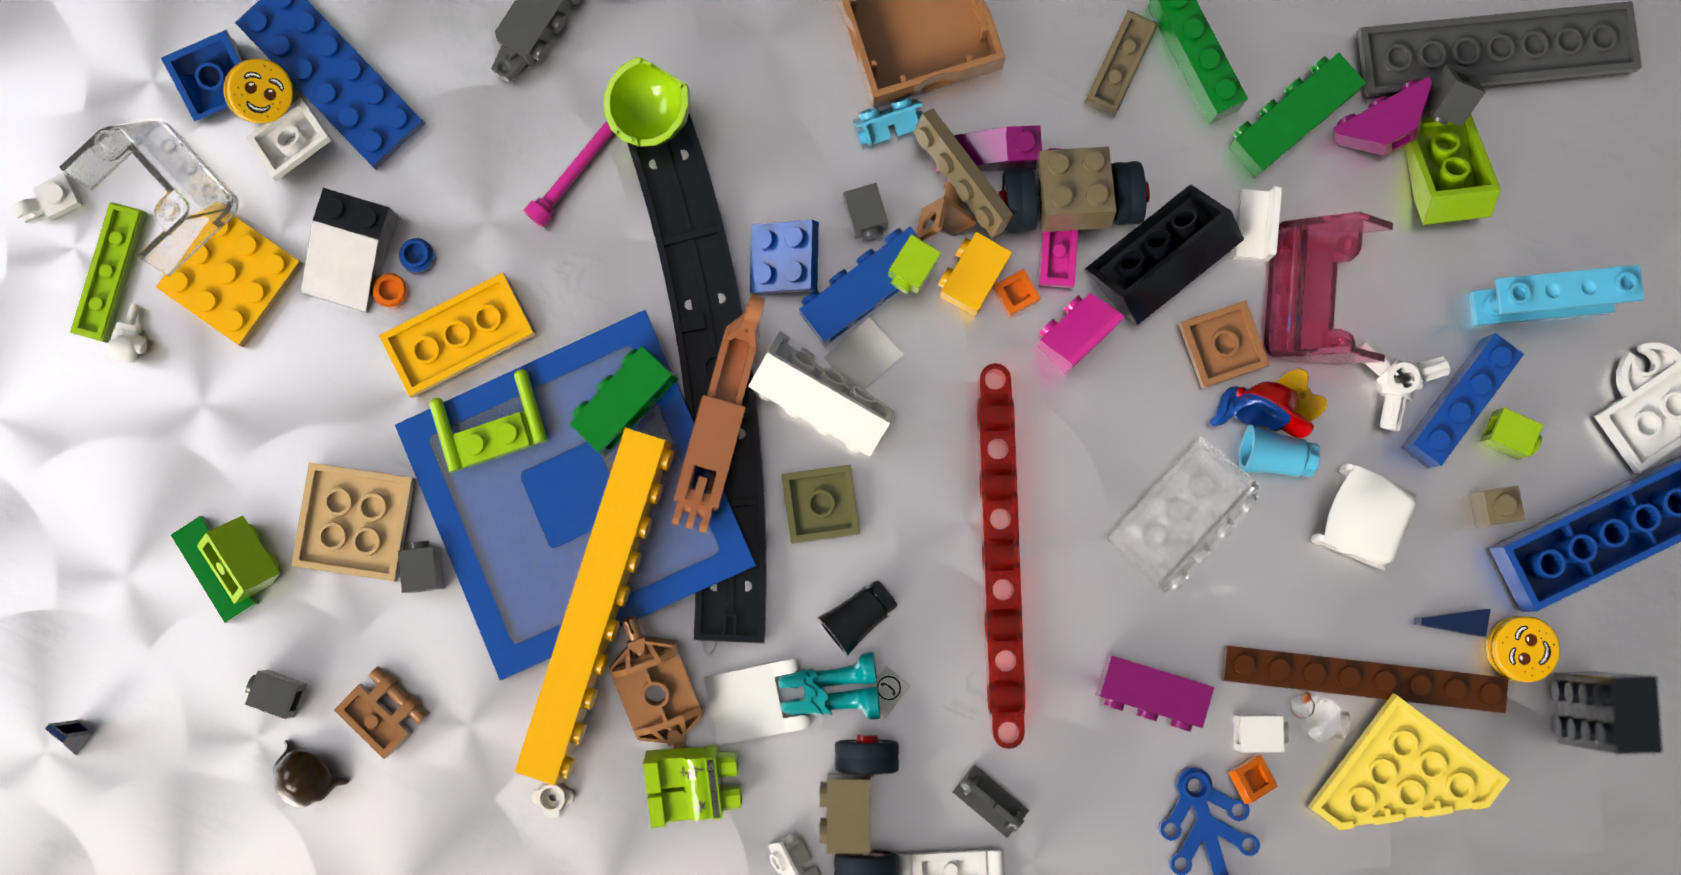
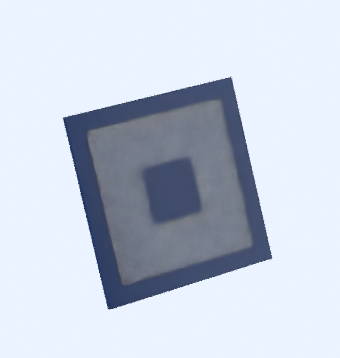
M646 310L443 402L453 435L517 412H524L514 378V373L517 370L524 369L529 375L547 435V442L533 445V447L470 468H464L458 472L449 473L431 409L395 424L500 681L551 659L620 445L619 442L607 456L598 453L569 425L575 418L572 415L574 410L585 400L590 402L599 392L597 386L610 374L614 376L623 366L621 365L622 359L631 350H638L641 346L649 350L673 373ZM677 382L632 428L634 431L671 442L670 450L674 451V456L669 470H663L659 483L663 485L662 495L658 504L652 505L648 517L652 519L651 529L647 538L641 539L637 551L641 553V560L636 572H631L627 583V586L630 587L629 598L624 607L620 606L616 620L619 621V627L623 626L621 621L625 618L629 619L630 616H636V620L757 566L724 489L717 511H712L706 533L699 532V524L702 518L698 516L695 518L692 529L685 528L688 514L682 512L679 525L671 524L677 501L673 500L694 426L693 417ZM697 466L691 489L695 490L699 476L708 478L704 493H706L712 470H703L702 467Z

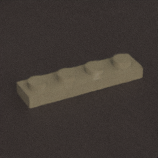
M932 108L922 113L913 132L919 145L926 149L935 161L938 170L953 185L958 197L965 201L974 213L979 225L985 228L992 238L1002 234L1013 217V213L936 111Z

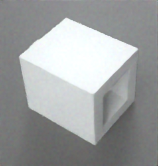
M1277 714L1233 715L1234 750L1241 753L1285 752L1284 744L1289 742V726L1287 722L1283 721V716Z

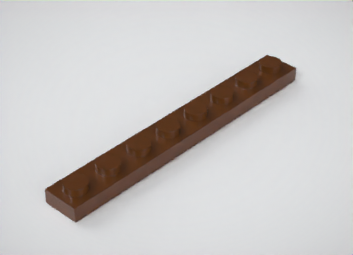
M1224 645L1222 681L1386 700L1394 693L1406 702L1506 713L1508 678Z

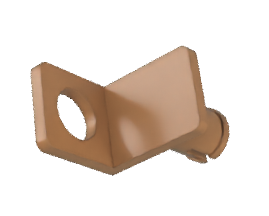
M949 180L944 184L943 197L921 209L915 237L922 241L940 232L942 228L952 235H957L975 226L977 223L974 216L961 208L962 200L958 197L955 188ZM929 219L932 220L933 224L926 229Z

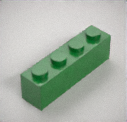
M1150 0L1148 8L1155 22L1158 23V27L1208 123L1216 122L1240 110L1248 97L1197 0Z
M1337 53L1330 60L1326 56L1321 58L1309 69L1312 73L1309 78L1304 82L1300 77L1283 91L1287 95L1279 103L1274 99L1271 100L1258 112L1261 116L1260 119L1253 125L1246 121L1232 134L1235 140L1228 148L1254 178L1290 150L1366 84L1363 78L1340 53Z

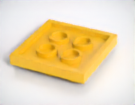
M216 204L156 288L237 345L244 347L303 263Z

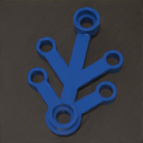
M1196 767L1187 768L1182 771L1176 783L1180 797L1169 818H1165L1160 822L1158 827L1159 833L1170 841L1178 839L1182 833L1181 823L1192 805L1196 821L1179 852L1172 854L1169 858V867L1177 875L1188 874L1192 868L1191 861L1203 840L1213 875H1229L1217 835L1236 845L1237 849L1246 856L1255 855L1260 849V842L1256 836L1250 833H1241L1211 816L1207 801L1225 809L1227 815L1235 821H1243L1249 816V806L1244 804L1241 799H1232L1214 789L1211 777L1206 771ZM1196 778L1200 786L1197 791L1192 792L1188 788V783L1191 779ZM1238 803L1242 804L1244 808L1243 813L1240 816H1234L1232 813L1233 806ZM1174 823L1176 826L1175 833L1170 836L1166 835L1164 832L1166 824ZM1247 838H1251L1254 842L1253 848L1249 851H1245L1242 847L1243 841ZM1180 857L1185 858V868L1176 870L1174 867L1176 859Z

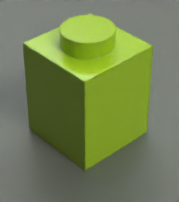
M911 234L889 269L888 276L893 279L891 284L906 294H909L910 291L918 294L940 260L941 252Z
M1504 407L1492 411L1479 443L1517 460L1534 455L1541 445L1542 436L1540 432L1543 424Z

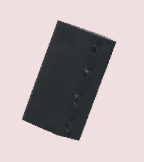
M1190 184L1086 267L1085 270L1117 310L1136 325H1139L1240 244L1244 238L1232 211Z

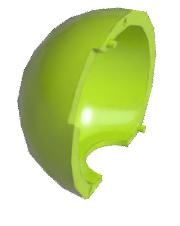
M636 57L621 65L609 79L604 94V115L610 129L622 141L639 147L658 146L673 139L685 126L691 109L688 85L642 57Z

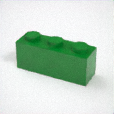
M643 346L638 350H631L622 359L621 365L623 366L614 376L610 374L605 377L597 386L599 392L591 401L585 400L572 414L575 418L569 425L600 454L607 456L621 441L625 428L632 430L678 381V378Z

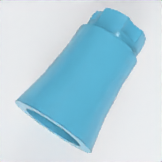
M1250 424L1246 428L1240 444L1239 469L1242 473L1262 472L1295 477L1300 475L1313 477L1320 462V446L1316 443L1307 442L1305 439L1270 432Z

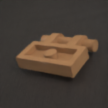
M377 666L369 674V677L377 686L370 692L363 684H358L334 711L383 759H386L412 733L402 722L410 716L419 725L428 717V714L419 706L421 702L414 695L410 697L397 685L398 680L391 673L387 675ZM386 694L400 706L394 714L380 702Z

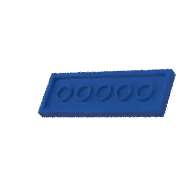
M259 0L235 22L272 62H275L285 70L291 82L375 170L425 124L307 0Z

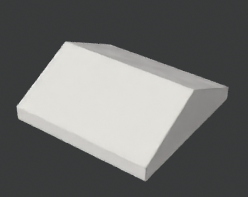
M302 98L292 103L282 117L273 122L265 123L246 137L275 182L331 141L327 130Z

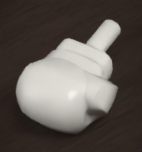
M130 304L126 323H116L111 341L106 346V354L115 361L134 363L141 354L147 351V339L141 336L142 328L135 325L139 305Z

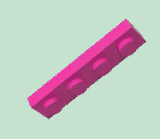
M1049 148L1048 150H1060V149H1057V148ZM1078 230L1042 232L1039 286L1073 288L1075 286Z

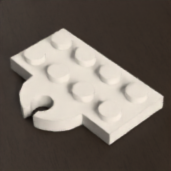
M1645 343L1636 346L1638 353L1646 355L1650 360V369L1647 372L1638 369L1636 357L1631 352L1624 354L1616 370V385L1622 398L1594 416L1634 474L1641 473L1681 446V354L1674 347L1664 343Z

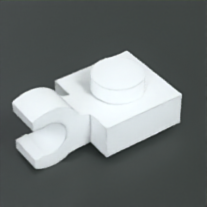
M65 173L33 187L32 189L36 195L35 198L20 200L11 205L18 219L22 217L25 223L38 218L42 214H45L46 218L53 221L83 206L69 176Z

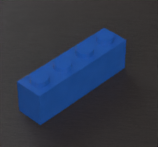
M911 226L904 231L900 228L893 231L884 239L886 245L876 252L873 249L866 251L856 260L859 265L849 272L845 269L841 270L829 280L831 286L821 293L818 290L813 291L801 301L803 307L799 309L800 315L824 347L900 291L891 284L893 279L888 276V272L910 235L916 236Z
M1497 333L1481 339L1401 446V449L1428 469L1442 466L1523 357L1524 353Z

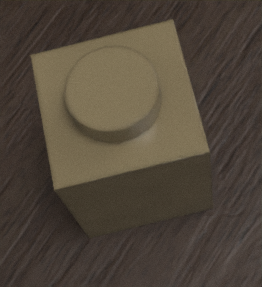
M1519 485L1470 493L1476 528L1525 520Z

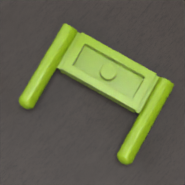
M519 369L514 373L524 412H517L453 435L443 400L441 398H433L429 402L449 473L458 472L464 468H470L548 441L526 370Z

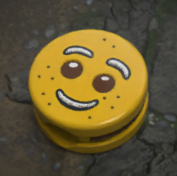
M248 59L236 64L228 72L224 81L223 93L228 107L236 116L247 122H273L282 117L292 103L293 87L288 74L278 64L267 59Z
M1513 616L1501 620L1491 629L1486 640V655L1492 668L1502 677L1512 681L1535 682L1547 677L1555 669L1560 657V644L1554 630L1544 621L1530 616Z

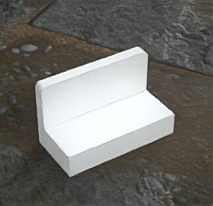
M1274 186L1270 191L1241 189L1239 191L1236 222L1244 240L1234 248L1233 259L1268 262L1276 255L1282 186Z

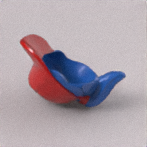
M1271 381L1261 382L1250 389L1237 386L1227 389L1221 397L1216 415L1209 422L1212 426H1219L1225 424L1234 416L1247 425L1266 426L1272 431L1283 430L1295 438H1305L1314 429V425L1297 412L1299 396L1296 391L1281 383Z

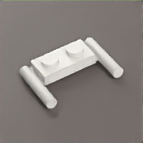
M1002 849L898 854L899 875H1005Z

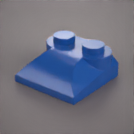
M227 29L161 58L194 122L228 107L223 93L224 81L228 72L236 64L242 62V59L239 55L238 46L230 37Z

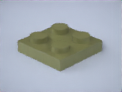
M851 464L781 474L791 544L860 534Z

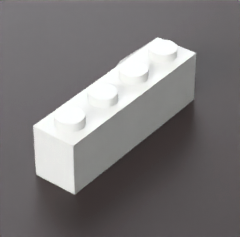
M780 331L748 387L753 389L759 398L765 401H774L784 407V410L790 416L797 419L803 418L814 424L816 430L823 435H833L843 441L851 451L858 454L864 453L870 457L890 425L894 410L861 387H848L845 378L834 368L822 369L813 360L814 354L804 347L801 348L800 352L787 344L790 337Z

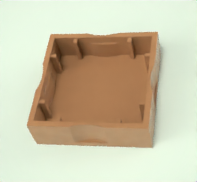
M838 0L873 108L891 104L892 101L902 97L921 95L1003 68L1005 54L991 12L984 0Z

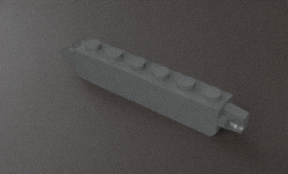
M515 0L495 30L496 39L501 48L491 68L493 73L511 83L526 65L532 68L536 61L540 62L543 60L549 50L548 42L555 32L559 33L564 28L568 19L566 14L572 5H577L581 0Z

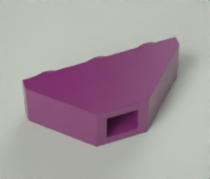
M1428 76L1420 81L1413 79L1400 88V92L1389 98L1383 96L1373 101L1364 112L1358 115L1353 113L1343 117L1338 121L1337 126L1333 128L1334 140L1337 145L1387 156L1416 140L1432 92V80Z

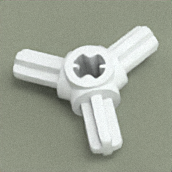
M1371 340L1364 341L1355 352L1356 356L1377 374L1375 380L1379 383L1380 395L1385 397L1380 427L1389 431H1399L1401 429L1406 401L1412 400L1413 393L1421 390L1423 383L1448 376L1451 373L1450 363L1445 356H1439L1417 364L1413 360L1403 362L1398 357L1392 360ZM1403 376L1405 383L1396 384L1394 377Z

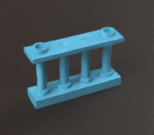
M1640 265L1495 279L1496 289L1476 290L1469 293L1473 327L1610 314L1615 312L1614 304L1645 300Z

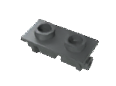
M976 765L971 768L953 791L957 797L1006 838L1013 831L1016 832L1024 822L1023 818L1029 812L1024 805Z

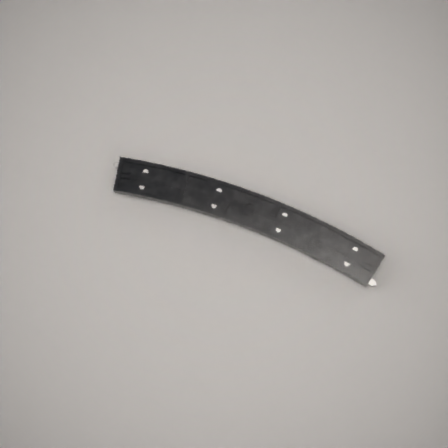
M689 113L685 126L673 139L658 146L639 147L627 143L637 172L658 248L674 323L685 401L695 422L700 400L703 395L707 396L725 328L740 317L743 311L719 206ZM752 368L741 405L746 408L724 485V491L757 566L695 593L694 640H702L703 650L708 655L714 651L716 641L765 643L767 605L766 509L757 400L754 390L748 387L753 379Z

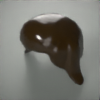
M284 740L285 751L273 766V784L276 793L285 803L299 808H305L313 803L322 801L335 787L346 785L349 782L345 778H332L328 767L314 754L303 750L292 751L288 740Z

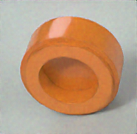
M385 273L375 280L372 293L374 299L385 308L395 309L401 307L407 301L409 286L399 275Z

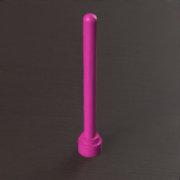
M607 121L542 199L538 197L536 201L531 200L524 208L523 212L540 227L545 228L553 219L551 216L555 211L553 206L614 134Z

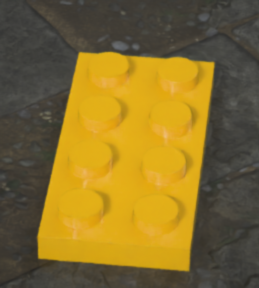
M502 272L380 334L379 337L409 397L413 398L533 337L535 333L511 285Z

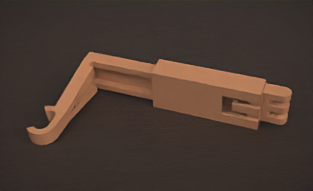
M751 294L744 314L725 328L707 396L703 395L700 400L673 500L677 501L671 524L679 525L682 512L688 514L685 528L692 529L695 518L698 516L702 518L699 524V532L706 533L712 511L716 512L719 507L746 408L741 405L760 338L759 319L765 302L764 297ZM697 466L702 467L703 470H712L706 493H704L708 478L699 476L695 490L691 489Z

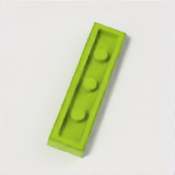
M109 202L70 333L105 343L108 342L147 214L145 211Z

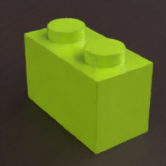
M243 515L206 532L197 545L234 604L270 587L280 575L276 559L272 554L266 552L259 541L260 538L256 528L248 524Z

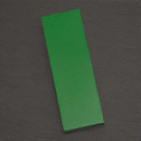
M199 516L172 533L171 537L224 623H229L258 603L253 595L236 604L233 603L197 547L205 533L212 530L206 518Z

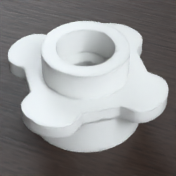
M545 783L540 790L532 793L531 799L533 804L538 805L545 812L547 818L555 819L559 817L560 810L565 805L573 802L574 793L571 790H566L561 784L554 786ZM551 794L556 796L554 801L550 800Z

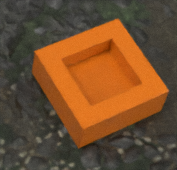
M1024 269L993 286L1009 317L1041 299Z
M1262 755L1253 756L1228 772L1244 804L1253 803L1278 787Z

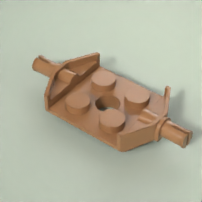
M630 616L629 619L625 618L621 623L629 640L627 646L610 664L609 671L636 738L640 741L667 743L668 746L672 745L673 749L688 748L685 742V735L703 717L704 708L700 707L677 649V640L645 637L640 630L636 616ZM652 685L660 686L664 689L666 697L661 701H652L646 695L647 688Z

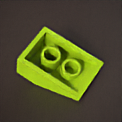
M1469 115L1462 127L1451 122L1441 124L1432 117L1424 118L1418 138L1405 145L1413 199L1422 224L1492 217L1501 187L1472 115Z

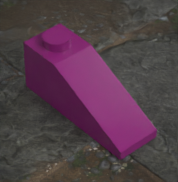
M1041 125L1009 126L954 135L981 172L1021 168L1035 169L1038 153L1042 151ZM936 166V173H941Z

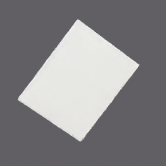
M869 317L829 352L824 359L832 368L842 374L846 383L851 388L859 386L865 390L904 354Z

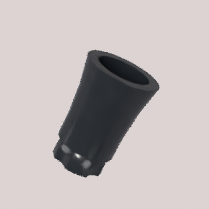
M876 580L867 588L864 586L849 599L817 617V619L836 645L848 656L877 625L888 617V613L898 605L883 584Z

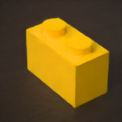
M975 232L971 240L965 237L955 256L960 258L954 270L947 267L938 283L939 286L943 287L940 297L976 317L1012 252L978 232Z

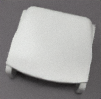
M1352 464L1341 465L1339 472L1347 477L1340 486L1332 503L1326 523L1325 536L1315 534L1312 536L1311 541L1337 554L1348 556L1370 566L1386 570L1388 564L1396 557L1417 503L1415 499L1416 494L1362 467Z

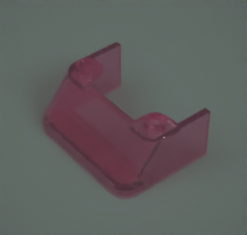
M1358 211L1289 220L1279 224L1277 253L1269 262L1264 347L1270 356L1284 360L1329 364L1385 361V355L1355 347V339L1350 332L1342 329H1333L1338 263L1349 262L1357 257L1362 247L1363 233L1393 230L1392 222Z

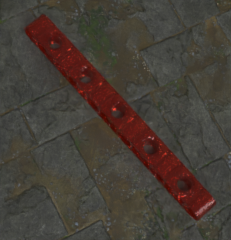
M993 363L987 365L982 370L977 383V435L987 705L992 739L1002 748L1012 749L1021 744L1025 734V679L1015 418L1010 372L1002 364ZM994 372L999 374L1003 378V387L996 390L989 388L985 383V376L988 373ZM999 441L1005 446L1006 454L1002 459H994L988 454L987 448L990 442ZM1001 510L1007 514L1009 521L1005 529L1000 530L992 526L990 515L993 511ZM998 580H1005L1011 587V594L1005 600H999L993 594V585ZM1007 650L1013 655L1014 662L1010 669L1003 671L998 669L995 659L999 652ZM1005 722H1012L1016 726V735L1010 741H1002L998 736V729Z

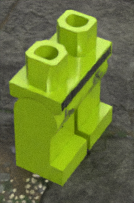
M717 745L707 746V748L694 747L646 751L643 769L646 792L648 794L647 800L651 828L665 827L667 822L698 821L709 818L711 820L722 819L723 811L742 807L741 785L722 786L721 777L738 776L737 753H718Z

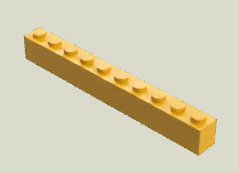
M628 428L624 430L514 771L515 773L555 786L563 783L564 779H569L573 772L576 759L572 758L575 745H580L586 732L587 725L583 723L586 711L591 710L596 701L598 692L594 689L598 675H603L608 663L609 656L605 655L608 642L615 639L619 629V621L616 620L620 606L624 607L629 598L630 587L627 586L631 572H636L641 560V553L637 551L641 539H646L651 529L652 519L648 517L652 505H657L662 495L663 485L659 483L663 470L668 471L673 460L674 451L670 450L671 442Z

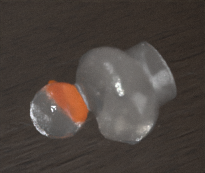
M1309 692L1299 694L1291 700L1290 710L1294 716L1300 719H1306L1311 716L1308 733L1314 740L1320 743H1327L1333 738L1341 740L1345 738L1349 729L1350 714L1340 710L1333 700L1322 698L1314 703Z

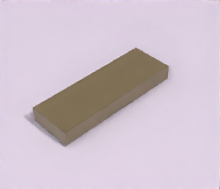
M1127 10L1085 99V104L1113 117L1116 116L1158 27V23Z

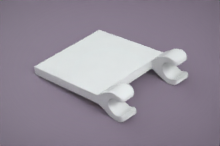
M796 658L704 677L717 746L803 730L810 726L811 722L808 714L784 718L781 710L776 676L798 671L799 664Z

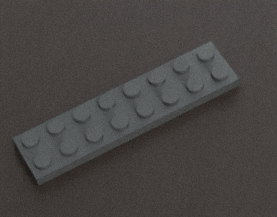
M1633 1L1360 27L1357 31L1362 77L1366 82L1364 85L1365 98L1395 95L1400 92L1399 90L1404 84L1413 79L1420 81L1429 76L1433 84L1446 64L1474 75L1481 86L1636 72L1642 68Z

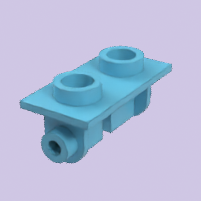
M906 96L892 101V107L879 111L878 107H874L858 113L860 118L852 120L857 128L862 127L863 131L857 132L860 144L872 146L891 139L888 126L893 124L897 136L914 131L923 113L922 111L916 112L915 108L921 107L922 103L917 99L911 100L910 96Z

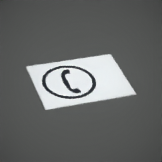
M887 666L877 677V683L870 686L878 687L880 715L883 718L887 717L911 686Z

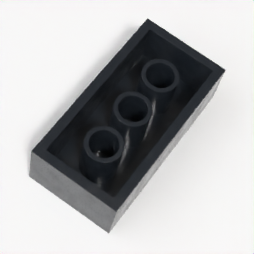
M1598 671L1554 673L1555 681L1551 685V694L1557 705V716L1554 718L1553 727L1560 744L1613 754L1662 753L1657 676Z

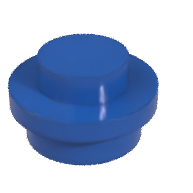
M412 238L406 241L399 252L401 264L407 270L414 273L424 272L430 268L435 256L432 246L421 238Z

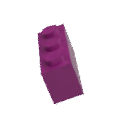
M1107 655L1095 695L1104 698L1102 705L1123 711L1124 705L1138 708L1137 716L1157 721L1158 715L1172 719L1170 726L1191 732L1193 725L1203 728L1214 687Z

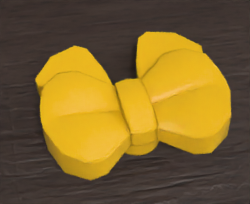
M1301 368L1290 370L1279 379L1278 383L1296 391L1299 396L1297 410L1299 414L1309 421L1318 418L1327 408V399L1324 396L1313 394L1311 389L1307 387L1309 374L1306 370Z

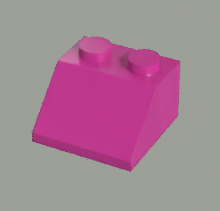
M1089 293L1084 299L1078 295L1063 309L1067 315L1059 323L1052 319L1039 332L1043 338L1038 342L1037 346L1065 375L1124 319V316L1119 311L1092 293Z

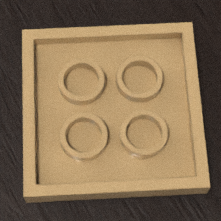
M309 462L291 566L398 582L400 571L398 551L403 550L415 478Z

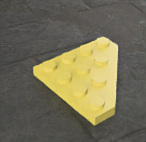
M1393 693L1308 807L1337 829L1345 830L1352 829L1358 825L1372 823L1378 825L1404 821L1405 818L1431 817L1451 814L1457 810L1489 808L1510 779Z

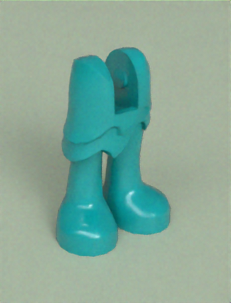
M874 652L861 654L857 663L851 666L830 670L802 669L795 673L782 675L778 681L779 688L795 689L804 686L805 699L796 698L781 702L782 712L793 715L816 714L823 716V714L833 715L831 710L859 709L868 719H880L877 686L836 693H827L823 688L845 684H876L877 674Z

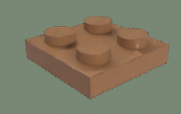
M1246 300L1179 323L1201 389L1270 365Z

